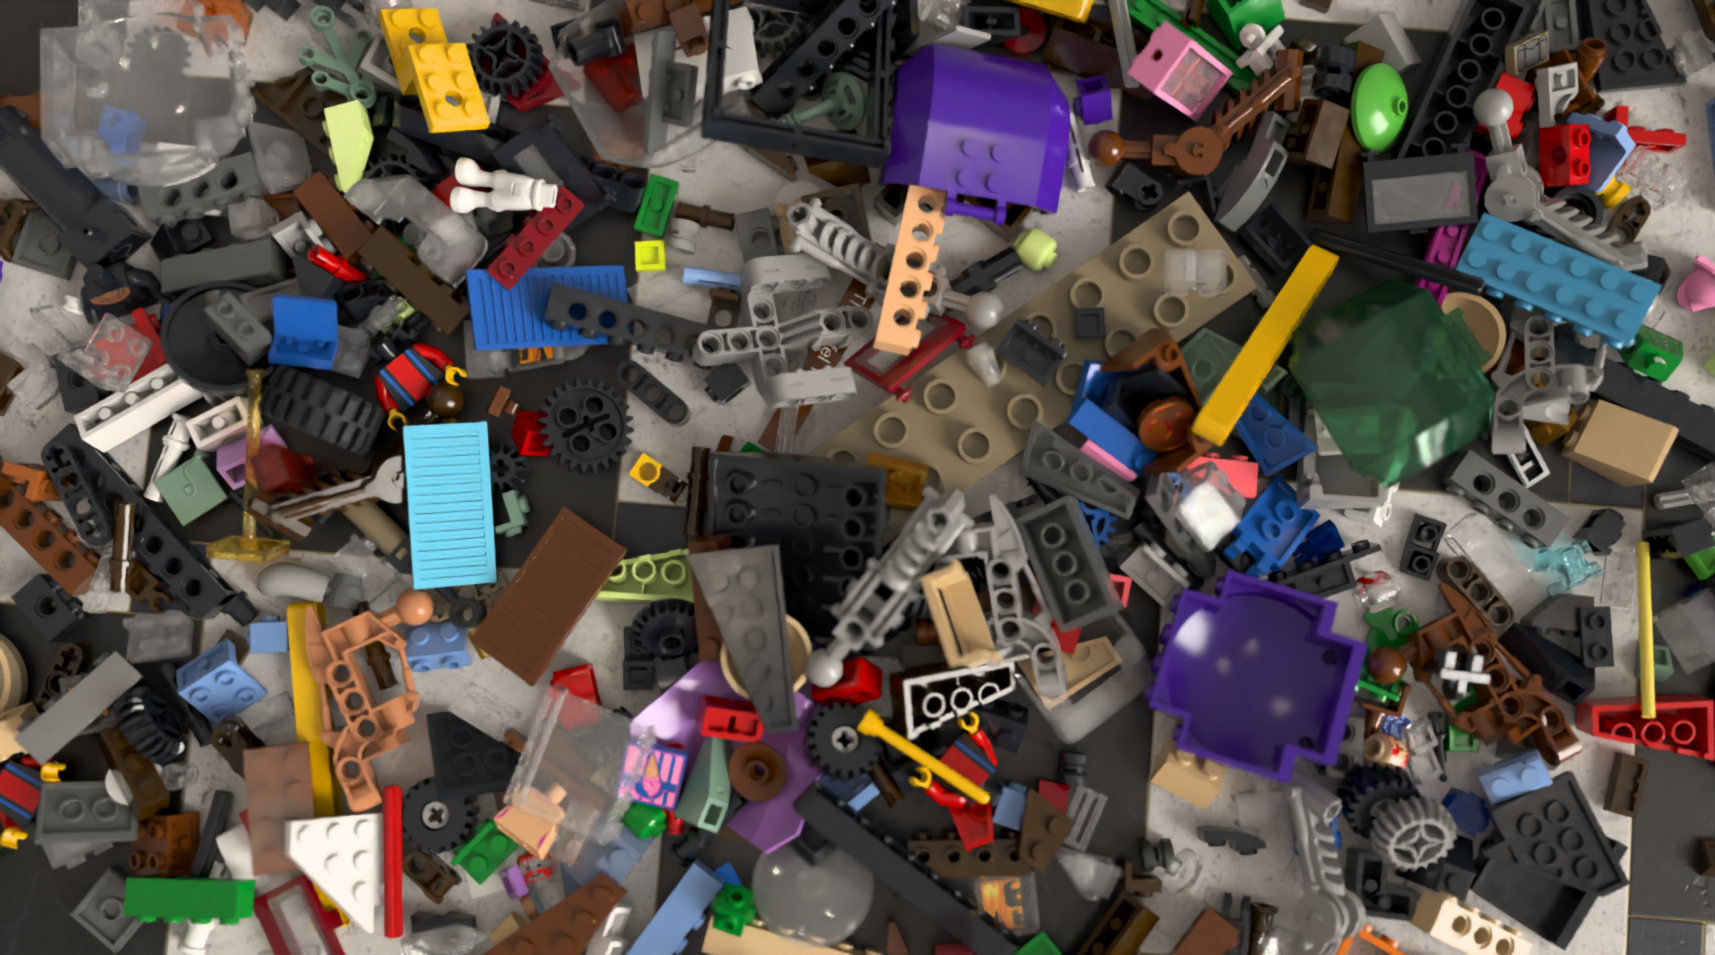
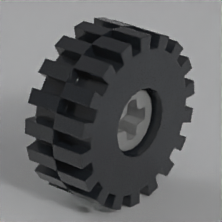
M847 701L840 706L839 702L832 703L829 708L827 706L822 708L805 730L806 736L803 738V745H806V749L803 753L805 758L810 757L811 759L808 764L810 768L817 767L820 770L817 775L821 778L827 775L829 776V782L835 783L839 779L841 784L848 783L851 779L856 781L862 775H865L878 761V755L883 749L880 742L883 739L877 735L873 737L868 734L866 736L857 730L865 717V714L861 712L863 706L857 704L853 708L851 707V702ZM842 734L845 735L847 740H851L846 749L842 747V743L837 742V739Z
M1379 761L1372 762L1373 767L1368 768L1366 764L1360 766L1362 771L1356 773L1353 770L1349 773L1351 779H1344L1341 785L1344 789H1338L1337 792L1341 800V812L1353 832L1357 835L1360 833L1362 838H1369L1371 835L1370 829L1374 826L1372 820L1380 818L1379 811H1387L1389 809L1388 804L1396 805L1399 803L1400 798L1407 801L1411 795L1417 799L1421 797L1409 774L1399 765L1394 767L1392 763H1386L1385 767H1382Z
M434 776L417 782L416 785L411 786L407 790L408 794L402 797V827L405 830L402 837L404 840L410 838L412 840L410 846L414 849L421 847V852L427 854L433 851V854H441L444 851L448 852L456 848L473 834L474 831L472 829L478 824L479 819L476 818V814L480 813V806H475L474 802L478 800L477 796L438 801ZM433 807L436 810L440 808L444 810V813L441 815L442 822L439 819L435 821L432 819L434 814Z

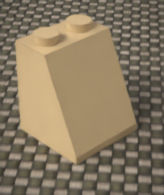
M1599 399L1585 403L1579 408L1574 428L1563 439V445L1565 446L1561 455L1622 487L1653 483L1679 429Z

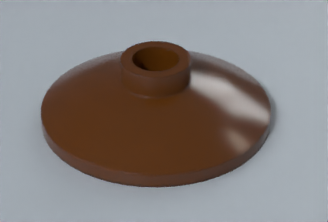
M746 743L732 754L729 761L728 773L730 781L735 790L748 800L756 802L768 801L777 796L786 783L787 770L785 762L779 752L766 743ZM757 764H760L764 767L765 773H762L757 769Z

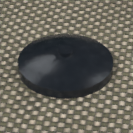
M215 281L199 285L181 295L166 312L160 331V343L164 357L173 373L185 384L198 391L213 395H236L249 392L268 382L274 369L282 365L269 363L267 353L249 366L208 325L204 309L227 292H230L271 334L273 341L275 336L273 299L260 289L245 283Z

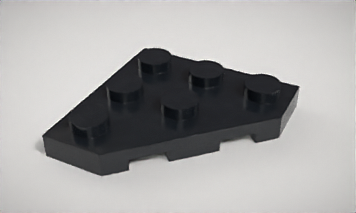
M458 710L426 714L438 801L531 786L527 755L524 752H517L502 742L499 736L485 727H479L469 721L467 716Z

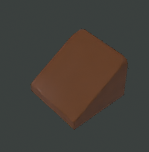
M889 917L886 952L888 954L910 955L909 947L895 918Z

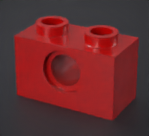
M1566 124L1539 128V175L1543 181V187L1589 184V174L1591 171L1589 163V144L1591 140L1589 124Z

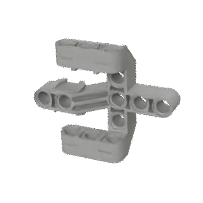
M807 253L758 257L747 261L741 269L740 310L744 327L703 332L692 348V357L696 363L702 366L751 361L757 391L770 410L847 400L857 395L851 367L831 368V365L824 366L823 369L803 371L801 368L789 373L786 355L811 346L814 351H820L821 346L836 345L837 349L844 348L850 345L852 341L859 340L871 328L873 315L863 306L846 307L842 305L831 309L805 310L804 315L778 323L772 294L826 288L832 284L830 268ZM753 311L761 312L764 319L758 318ZM852 320H856L861 328L855 326ZM824 322L829 323L833 330L827 329ZM759 338L767 340L770 347L764 346ZM731 341L738 342L742 350L734 348ZM702 344L711 346L714 352L709 353L705 351ZM765 366L772 367L776 375L768 373Z

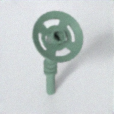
M843 71L832 73L823 84L821 103L799 112L794 110L792 115L788 113L786 118L780 117L779 122L802 125L806 121L826 114L828 120L836 128L844 131L853 130L862 123L865 117L866 99L864 91L858 80L851 74ZM838 80L837 85H833L828 89L833 81ZM847 86L852 90L856 104H851L850 96L845 91ZM834 90H837L836 94L831 95ZM846 110L844 115L840 114V111ZM853 114L852 120L844 124L842 120L849 118Z

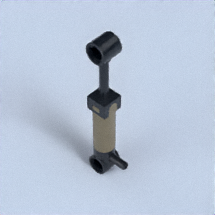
M327 467L318 471L314 480L320 479L329 483L332 479L328 475L334 474L343 478L349 477V475L342 470ZM362 499L359 500L364 505L361 507L351 504L343 505L348 511L342 513L388 556L386 560L399 573L411 575L410 536L374 502ZM332 508L328 511L334 514L337 510ZM317 513L314 516V520L320 525H324L331 516L328 517ZM449 586L434 588L451 605L448 615L450 621L456 627L478 628L486 618L487 609L481 601L465 597L460 598ZM467 606H470L473 611L472 618L469 621H466L463 615Z

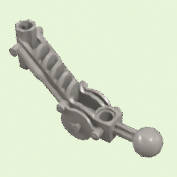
M1497 88L1481 92L1474 102L1473 113L1478 122L1488 126L1493 150L1485 158L1491 179V184L1485 193V206L1489 214L1506 222L1521 221L1526 225L1537 226L1534 230L1538 233L1550 234L1547 237L1548 239L1555 242H1564L1562 243L1564 246L1625 271L1647 268V252L1643 241L1622 244L1617 241L1620 238V235L1617 233L1603 232L1607 227L1599 223H1590L1593 221V218L1590 216L1576 215L1580 210L1575 207L1563 206L1567 203L1563 199L1549 198L1543 194V181L1539 173L1527 165L1522 143L1512 145L1506 121L1513 112L1512 98L1507 92Z
M811 198L809 204L799 201L796 205L789 206L785 216L795 233L788 247L790 251L799 253L802 250L827 266L842 270L867 285L865 290L866 296L874 298L882 306L888 282L885 278L890 273L895 245L887 243L885 249L864 238L851 225L821 208L822 203L819 198ZM908 259L906 261L907 265L911 268L921 267L920 262L916 259ZM929 265L928 272L933 273L930 290H924L922 301L927 302L923 321L926 320L928 313L942 316L945 308H950L965 313L970 323L979 329H990L1000 322L1003 317L1004 307L1003 302L998 296L988 291L978 292L972 297L952 290L948 279L945 278L947 270L943 266H937L935 269ZM902 287L900 289L902 295L906 297L915 295V292L910 287ZM936 290L932 296H926L928 292Z
M930 486L925 487L922 491V496L925 497L924 500L903 525L899 537L880 561L874 557L870 558L866 566L869 570L861 581L858 582L854 578L845 591L850 594L842 605L837 603V605L834 604L832 606L831 613L841 620L832 632L837 637L828 648L817 649L808 655L805 663L806 676L813 684L819 687H829L840 680L843 673L842 659L851 648L857 652L865 641H868L875 648L881 647L884 643L882 635L890 626L895 629L904 617L900 613L908 601H917L919 598V592L914 588L920 581V577H923L931 565L944 555L963 528L968 530L974 526V520L962 512L967 504L964 500L965 494L958 488L954 490L946 489L940 495ZM880 581L895 592L887 602L872 592ZM853 622L858 623L862 629L855 627Z
M1294 765L1289 784L1278 782V788L1289 799L1290 806H1288V810L1293 820L1291 825L1296 836L1294 840L1299 852L1298 860L1302 867L1301 875L1304 881L1302 890L1305 893L1296 905L1295 922L1298 932L1291 946L1300 953L1299 955H1335L1342 940L1358 935L1364 928L1366 920L1365 909L1358 896L1344 886L1345 880L1340 875L1341 867L1337 860V848L1333 843L1335 841L1334 833L1329 826V822L1338 815L1342 807L1340 804L1341 800L1329 792L1324 783L1316 782Z

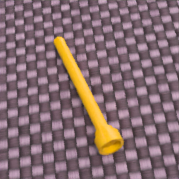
M869 709L858 726V731L866 736L868 734L873 737L875 735L879 736L978 802L985 804L989 801V794L883 725L884 721L879 718L880 715Z

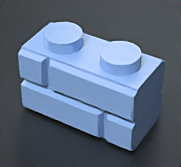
M1537 747L1495 762L1494 766L1489 764L1478 768L1480 781L1492 805L1553 784L1551 775Z

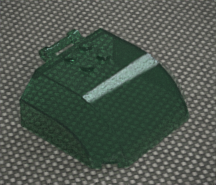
M1389 279L1340 303L1291 333V342L1295 344L1294 355L1289 358V369L1354 473L1363 477L1370 474L1379 478L1380 484L1388 488L1487 432L1490 426L1495 391L1478 366L1493 357L1488 350L1484 351L1462 317L1465 314L1461 308L1458 307L1444 314L1429 289Z

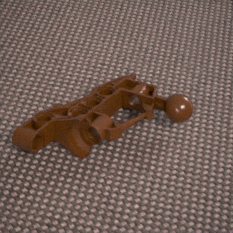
M1445 583L1439 584L1438 588L1451 612L1406 634V644L1396 649L1391 646H1378L1367 656L1365 663L1367 673L1373 680L1384 684L1396 682L1404 674L1406 664L1409 663V666L1413 668L1414 680L1427 686L1437 699L1438 704L1450 717V725L1462 733H1472L1474 739H1482L1485 746L1505 738H1509L1513 745L1531 734L1542 758L1553 767L1582 752L1581 742L1571 729L1562 710L1550 698L1542 694V678L1537 674L1533 675L1514 655L1512 656L1497 641L1498 633L1492 629L1475 606L1458 591ZM1475 646L1478 655L1484 656L1482 672L1489 673L1492 676L1493 683L1490 685V683L1470 682L1479 700L1457 713L1445 696H1442L1431 683L1432 673L1423 672L1424 663L1433 664L1437 648L1446 649L1451 647L1453 651L1458 652L1457 660L1460 664L1462 652L1473 653L1472 649ZM1496 648L1523 677L1519 688H1517ZM1503 701L1507 703V712L1503 709ZM1543 715H1545L1547 719L1546 726L1543 723Z

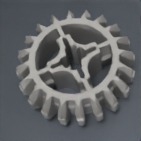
M1411 795L1407 801L1400 798L1398 804H1388L1389 809L1387 811H1379L1380 818L1372 820L1374 826L1370 829V840L1376 854L1382 856L1381 860L1383 863H1389L1391 869L1399 868L1402 872L1408 868L1415 872L1420 866L1426 869L1427 864L1431 862L1437 863V858L1447 856L1446 849L1453 848L1452 841L1457 838L1455 821L1448 809L1437 802L1435 798L1428 799L1425 795L1419 799Z

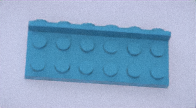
M1486 213L1483 214L1454 269L1483 278L1485 280L1484 288H1487L1485 293L1494 298L1502 300L1506 296L1515 300L1514 306L1528 312H1531L1533 308L1545 313L1543 318L1559 325H1561L1562 321L1574 325L1573 331L1587 337H1591L1592 333L1604 338L1603 344L1621 350L1622 346L1626 348L1632 346L1636 333L1662 287L1660 284Z

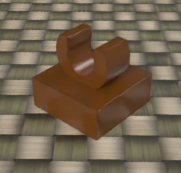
M498 385L485 412L495 417H499L502 410L516 415L520 405L508 400L511 391Z

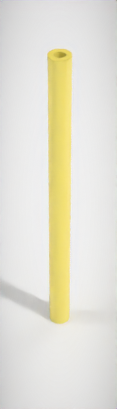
M1648 542L1636 543L1641 714L1643 718H1655L1650 547Z

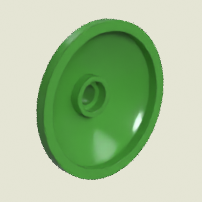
M1377 63L1367 66L1355 83L1351 99V120L1355 136L1366 151L1385 153L1394 147L1403 134L1408 117L1409 103L1406 88L1400 75L1390 65Z

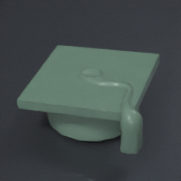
M196 450L193 458L154 482L183 526L228 498L217 479L203 461V459L210 456L204 450Z

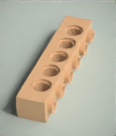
M912 185L908 186L873 346L875 349L909 356L911 348L918 347L921 330H917L916 325L918 319L923 320L927 302L922 301L924 290L929 291L932 283L933 273H929L928 269L930 262L935 263L937 259L939 245H935L934 241L936 234H942L945 217H941L940 213L944 205L946 191ZM926 203L933 210L931 212H924L918 205ZM921 231L927 236V239L918 240L912 233ZM908 259H916L920 262L921 267L911 268L907 265L906 261ZM902 287H910L915 292V295L906 297L902 295L900 289ZM903 315L908 319L909 324L905 326L898 325L894 321V317Z

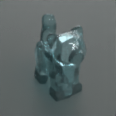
M1584 539L1576 540L1571 543V546L1562 547L1556 551L1544 547L1537 550V557L1534 561L1535 567L1532 569L1533 572L1544 573L1557 569L1561 582L1549 585L1546 592L1550 596H1554L1557 592L1567 591L1583 585L1589 578L1602 574L1598 562L1589 563L1586 559L1582 561L1581 557L1591 551L1587 540Z

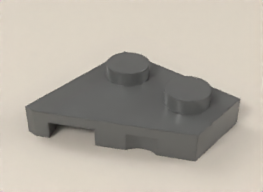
M1541 0L1525 37L1538 31H1548L1549 55H1554L1564 48L1569 53H1576L1579 45L1575 0Z

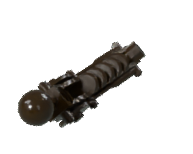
M448 382L434 384L426 395L428 410L418 425L440 424L443 419L456 416L463 406L461 390L456 385ZM403 432L392 449L378 453L370 461L366 472L357 473L345 470L344 472L349 475V477L345 478L334 474L328 475L334 481L328 483L315 479L312 480L318 485L315 487L301 483L297 486L302 491L298 492L284 488L281 491L286 495L278 498L258 488L248 500L244 512L301 542L309 533L314 519L309 515L318 513L329 517L333 515L328 511L332 508L345 512L348 511L343 506L346 504L356 507L364 506L359 502L362 499L374 503L381 500L393 504L408 502Z

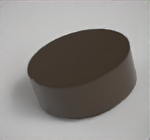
M1298 34L1290 43L1291 49L1304 51L1303 61L1312 62L1315 59L1318 48L1307 37Z

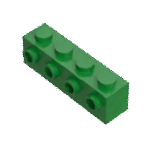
M129 877L126 881L123 916H136V922L156 921V917H164V923H181L184 918H192L191 924H210L211 919H220L219 925H238L239 919L252 917L255 879Z

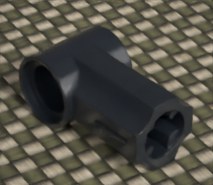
M618 19L599 21L593 25L594 30L567 41L566 52L575 66L580 67L601 57L618 56L626 51Z

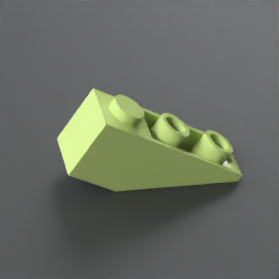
M359 100L325 108L326 120L323 121L324 131L332 144V147L328 149L329 155L338 171V174H335L336 185L339 191H344L351 200L357 198V191L361 185L360 180L363 178L362 171L365 170L374 139L368 111Z

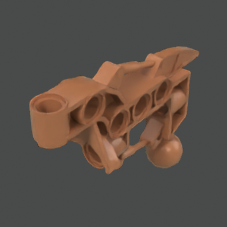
M406 589L397 598L395 606L381 613H377L374 610L366 611L323 631L324 627L313 606H307L305 644L313 672L312 677L319 684L321 700L320 713L323 733L320 735V739L335 750L333 761L336 775L345 792L347 802L355 814H360L383 803V795L375 778L376 775L370 760L410 741L404 727L415 723L412 712L418 710L420 694L415 690L411 669H409L404 648L407 646V640L393 626L402 622L407 625L417 626L430 619L434 610L433 598L423 589ZM378 640L398 650L407 692L379 706L353 654L358 648ZM340 665H345L349 669L350 674L346 681L338 677L337 671ZM325 684L330 685L348 724L343 731L332 730ZM353 692H357L362 697L360 708H355L350 703V696ZM365 720H370L375 725L373 735H368L363 731L362 726ZM349 761H355L359 765L360 770L357 776L348 772L347 764Z

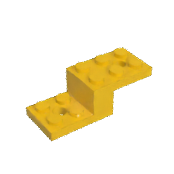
M437 8L381 9L378 18L402 95L419 96L430 133L487 129L490 124L465 43H448ZM409 34L419 35L423 43H416L410 38ZM445 96L454 97L459 106H452L445 100Z

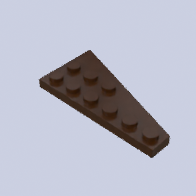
M603 872L482 955H580L627 894L628 890L608 873Z

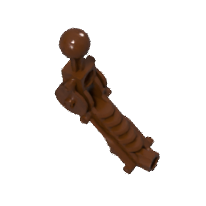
M1299 49L1277 50L1274 73L1270 75L1268 68L1263 70L1258 82L1254 78L1249 82L1246 92L1244 88L1237 92L1234 103L1230 97L1225 102L1222 112L1219 107L1213 112L1208 127L1197 125V127L1184 130L1177 135L1153 134L1148 136V141L1123 140L1115 131L1108 129L1100 130L1089 140L1087 147L1088 155L1092 162L1101 167H1111L1117 164L1121 158L1147 159L1146 166L1170 167L1178 175L1185 177L1206 176L1214 171L1220 163L1222 153L1228 149L1231 138L1236 143L1240 139L1243 129L1245 133L1252 129L1255 119L1259 124L1264 112L1267 111L1271 103V111H1299L1304 51Z

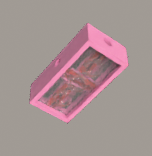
M1164 21L1161 27L1153 32L1150 42L1143 52L1135 57L1128 74L1197 122L1233 72L1192 39Z

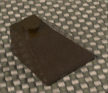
M855 129L849 131L835 130L836 132L857 135ZM803 156L809 173L836 187L859 183L860 187H862L864 184L871 183L869 170L866 166Z

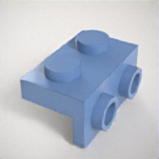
M452 622L407 627L405 654L413 672L427 673L435 669H459L462 666L471 665V657L467 652L469 629L458 628Z

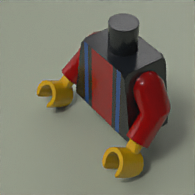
M385 337L373 348L383 358L376 365L377 374L374 377L376 397L385 414L389 416V427L398 432L394 426L396 419L402 418L406 426L409 424L408 419L403 414L398 413L399 408L402 412H405L424 397L434 384L443 382L445 379L448 383L459 386L453 378L456 372H459L462 377H467L466 371L453 367L454 363L438 347L421 342L413 344L408 340L397 348L388 337Z
M968 711L967 715L971 719L969 725L966 726L962 719H957L958 726L968 730V735L963 732L939 761L989 794V801L987 803L994 807L1004 793L992 784L997 777V759L991 742L981 727H977L979 723L977 715ZM924 767L915 768L921 774L920 782L914 777L909 778V783L912 786H923V791L939 805L951 807L965 805L971 808L977 802L968 794L934 772H929Z
M30 754L20 759L10 760L6 766L0 763V821L4 830L0 837L2 846L17 849V839L24 840L27 837V833L21 831V827L27 828L35 826L37 823L41 782H65L69 774L60 771L65 769V764L57 763L51 757L46 763L41 765Z

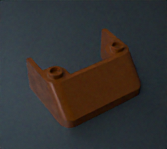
M1166 328L1148 330L1099 366L1101 372L1135 370L1148 360L1151 366H1156L1158 369L1166 371L1192 394L1193 397L1190 404L1195 409L1197 417L1204 408L1181 352L1172 334ZM1193 423L1188 430V442L1172 451L1162 452L1143 467L1145 473H1180L1209 450L1213 442L1192 432Z

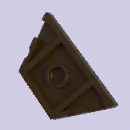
M309 66L296 71L292 76H284L275 80L276 84L263 90L257 88L251 92L255 98L330 158L328 149L332 147V144L323 128V121L326 120L324 109L347 103L346 96L329 89L326 91L315 90L311 84V77L315 71ZM318 78L315 80L319 84H324L326 82L322 78Z

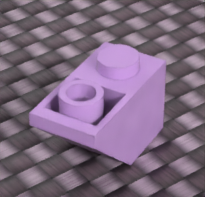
M270 424L218 448L217 471L230 487L235 490L261 478L287 449V444Z

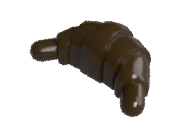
M21 198L0 199V255L5 262H11L13 251L10 248L13 246L12 240L15 234L21 230L25 215L40 210L31 200Z

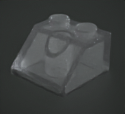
M1211 460L1181 473L1171 511L1206 553L1211 551L1241 522L1245 500L1243 495L1230 484L1226 473L1219 469Z

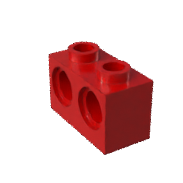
M862 657L842 662L843 673L840 680L829 687H819L812 683L811 698L825 706L830 707L835 702H839L840 706L845 701L851 702V706L881 699L883 670Z
M702 694L696 719V725L701 736L745 742H760L763 726L752 701Z

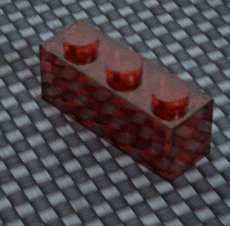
M272 444L260 448L257 455L249 458L262 492L281 497L286 495L281 491L284 488L298 492L302 491L297 486L301 483L314 487L312 480H314L317 471L310 457Z

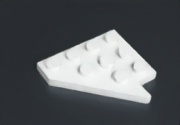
M383 811L286 821L284 853L363 932L372 933L374 906L384 905ZM402 837V855H403V837Z

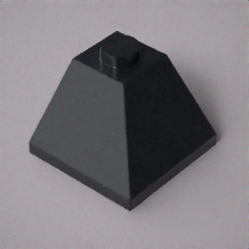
M893 721L885 725L894 731ZM937 727L932 730L928 728L918 733L917 737L909 740V742L938 761L948 751ZM882 740L880 742V745L883 746L882 753L902 793L905 794L918 787L912 786L909 783V778L914 777L920 782L921 774L915 768L926 767L887 741Z
M1456 834L1457 838L1452 841L1454 847L1446 849L1447 856L1437 858V863L1431 862L1427 864L1426 869L1420 866L1415 872L1410 868L1403 872L1396 868L1395 875L1439 893V891H1442L1465 903L1474 877L1473 840Z

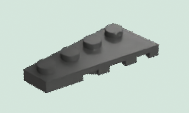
M1150 473L1149 482L1147 483L1146 500L1189 558L1192 568L1198 571L1204 580L1215 576L1217 561L1167 473Z

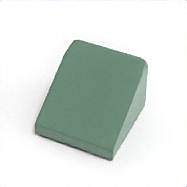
M1638 643L1634 676L1640 679V650ZM1653 644L1654 681L1664 682L1674 673L1670 647Z

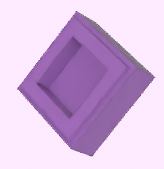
M517 865L499 871V876L510 899L520 898L529 893Z

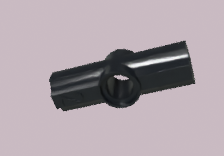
M1010 246L986 261L980 260L961 272L959 277L949 281L953 291L972 297L981 291H992L998 286V283L1022 270L1023 265L1016 251ZM945 308V310L947 311V313H949V312H951V311L953 310V309H950V308Z
M1288 342L1280 354L1279 366L1286 369L1288 374L1276 385L1278 412L1298 430L1305 433L1306 394L1309 391V382L1307 380L1308 344ZM1288 381H1293L1297 384L1298 394L1296 396L1288 393L1286 389Z

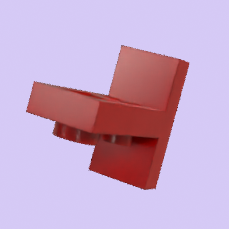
M1616 105L1603 114V121L1611 122L1615 120L1627 127L1628 130L1626 132L1636 144L1633 151L1671 154L1686 145V134L1674 133L1673 129L1666 128L1647 131L1642 126L1628 127L1629 106Z

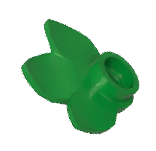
M1376 606L1366 611L1363 615V619L1372 627L1365 641L1368 644L1367 648L1370 650L1382 645L1391 646L1396 649L1406 644V634L1416 630L1419 626L1416 614L1405 608L1393 610L1387 606ZM1403 617L1406 620V626L1401 629L1398 621Z

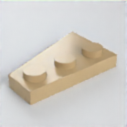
M1107 636L1077 643L1074 655L1061 651L1063 665L1067 674L1068 693L1040 696L1038 695L1036 675L1033 672L1032 659L1026 658L1016 661L1047 710L1123 662ZM1052 650L1040 652L1044 657L1054 655Z

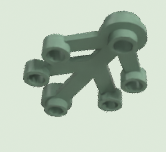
M326 6L313 8L310 14L311 26L323 34L335 59L319 53L313 47L306 45L299 49V61L304 66L316 64L344 75L348 82L347 84L330 78L324 71H316L311 77L313 88L317 91L332 90L346 96L348 102L359 100L366 110L374 106L377 98L376 91L372 87L374 82L365 76L360 80L356 73V68L364 50L371 46V33L363 28L356 30L354 33V43L347 55L333 29L335 25L334 12ZM325 20L327 24H320L318 21ZM364 36V37H366L368 40H367V41H360V40L358 39V37ZM305 53H309L313 57L307 59L304 58L302 55ZM318 78H322L326 82L324 84H319L315 80ZM358 94H363V95H365L367 98H366V99H359V98H357L356 96H357Z

